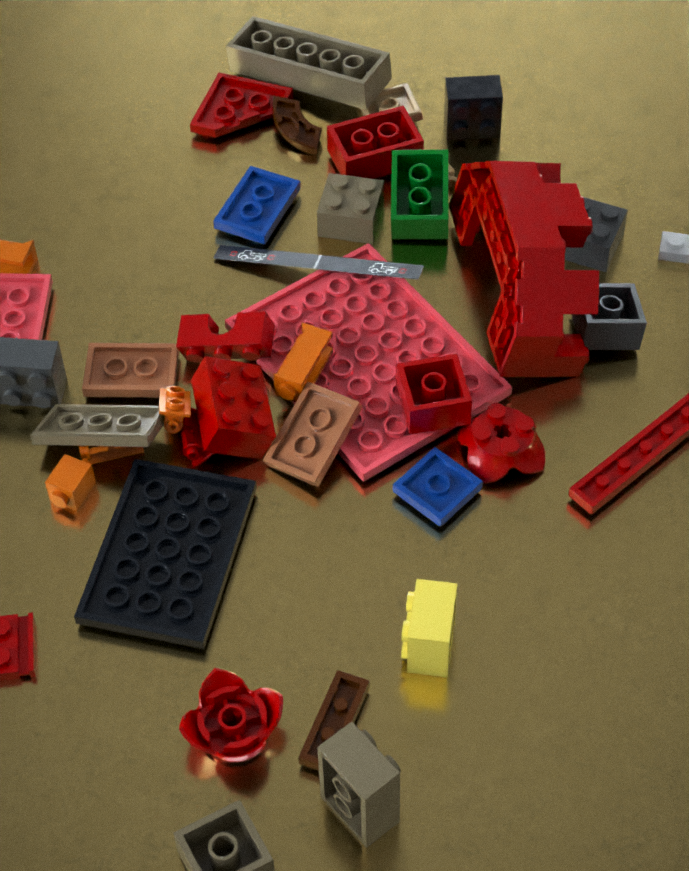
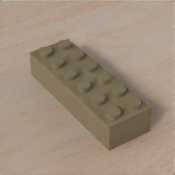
M252 16L226 45L231 72L290 87L294 90L365 110L369 108L392 79L389 52Z

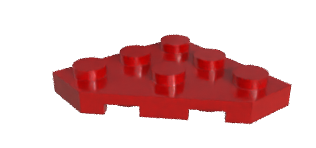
M219 72L190 122V131L216 138L273 118V97L278 96L292 99L293 88Z

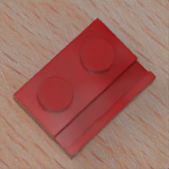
M33 612L28 613V616L20 617L18 614L0 616V681L20 679V676L30 675L31 678L36 677L35 618Z

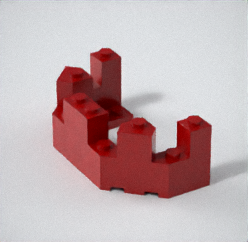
M525 161L465 163L461 166L450 199L449 209L460 246H472L474 237L479 233L480 226H482L502 290L486 331L500 377L580 376L584 365L589 361V350L584 345L581 334H564L563 314H598L599 270H565L566 248H583L588 235L592 233L593 223L592 219L588 217L585 209V200L580 195L577 184L561 183V163Z

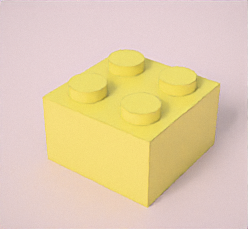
M416 579L415 592L408 591L406 603L407 619L403 621L401 641H403L401 658L407 659L408 673L448 677L456 618L457 583Z

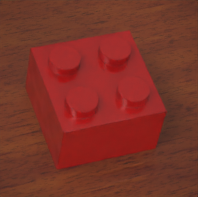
M457 353L396 363V388L409 435L471 424L472 399Z

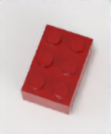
M404 105L327 126V150L341 175L370 179L392 174V150H424V140Z
M205 356L191 379L204 452L262 459L276 438L261 365Z

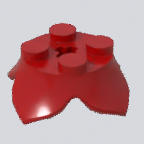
M500 403L490 404L487 410L471 420L470 425L462 426L458 432L459 443L462 446L468 447V469L472 474L481 479L483 484L502 479L511 468H516L525 474L544 471L545 449L537 435L534 421L531 417L526 416L517 409L504 407Z
M214 668L201 685L198 708L189 710L182 717L179 731L183 738L194 748L213 755L215 761L219 763L251 760L263 752L267 746L269 736L281 720L284 705L283 695L272 688L266 687L252 691L248 689L243 679L235 673ZM230 721H235L236 725L228 726V723Z

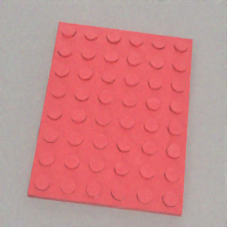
M369 243L343 256L345 258L387 262ZM317 270L240 311H266L275 324L271 357L255 360L273 381L274 373H277L300 333L302 334L301 322L332 332V338L327 346L333 348V353L315 384L359 401L363 406L338 451L341 458L363 482L456 428L452 427L409 435L396 388V363L457 353L472 399L471 418L486 410L490 404L498 403L512 394V386L503 377H500L499 373L404 278ZM237 314L225 319V328L228 331L235 325Z

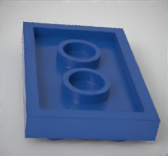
M250 166L213 220L214 229L265 245L300 191V181Z

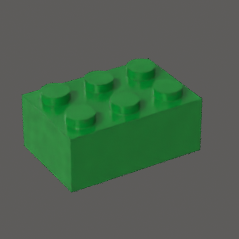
M392 150V239H448V150Z

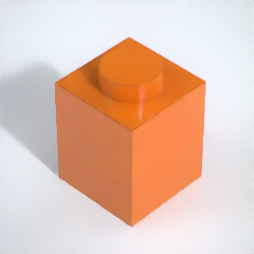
M64 454L45 481L49 500L61 508L68 507L77 511L96 484L92 464Z

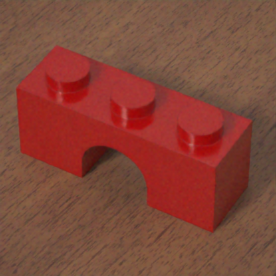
M266 311L237 312L233 328L227 333L219 334V327L210 314L181 315L176 348L187 361L194 363L202 362L205 356L227 360L246 359L251 361L259 360L260 358H270L275 324Z

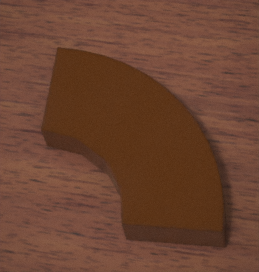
M274 96L272 106L273 119L281 135L294 147L306 153L317 155L322 128L311 124L304 118L300 110V101Z

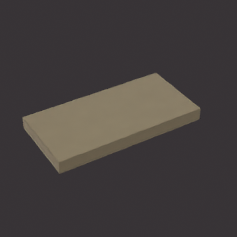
M55 404L30 436L32 445L149 447L163 427L165 415L159 414V406Z

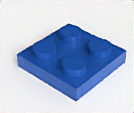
M434 447L393 484V492L441 527L482 489L483 481Z

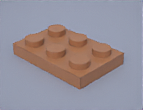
M89 343L82 385L83 397L159 398L160 388L167 389L169 386H176L179 350L176 348V343Z
M307 382L263 462L271 468L319 487L363 406L359 401Z

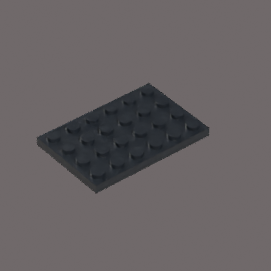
M134 459L74 615L76 624L204 649L257 489L256 481Z

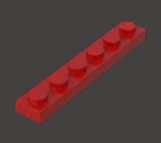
M689 393L571 486L568 496L592 515L689 436Z

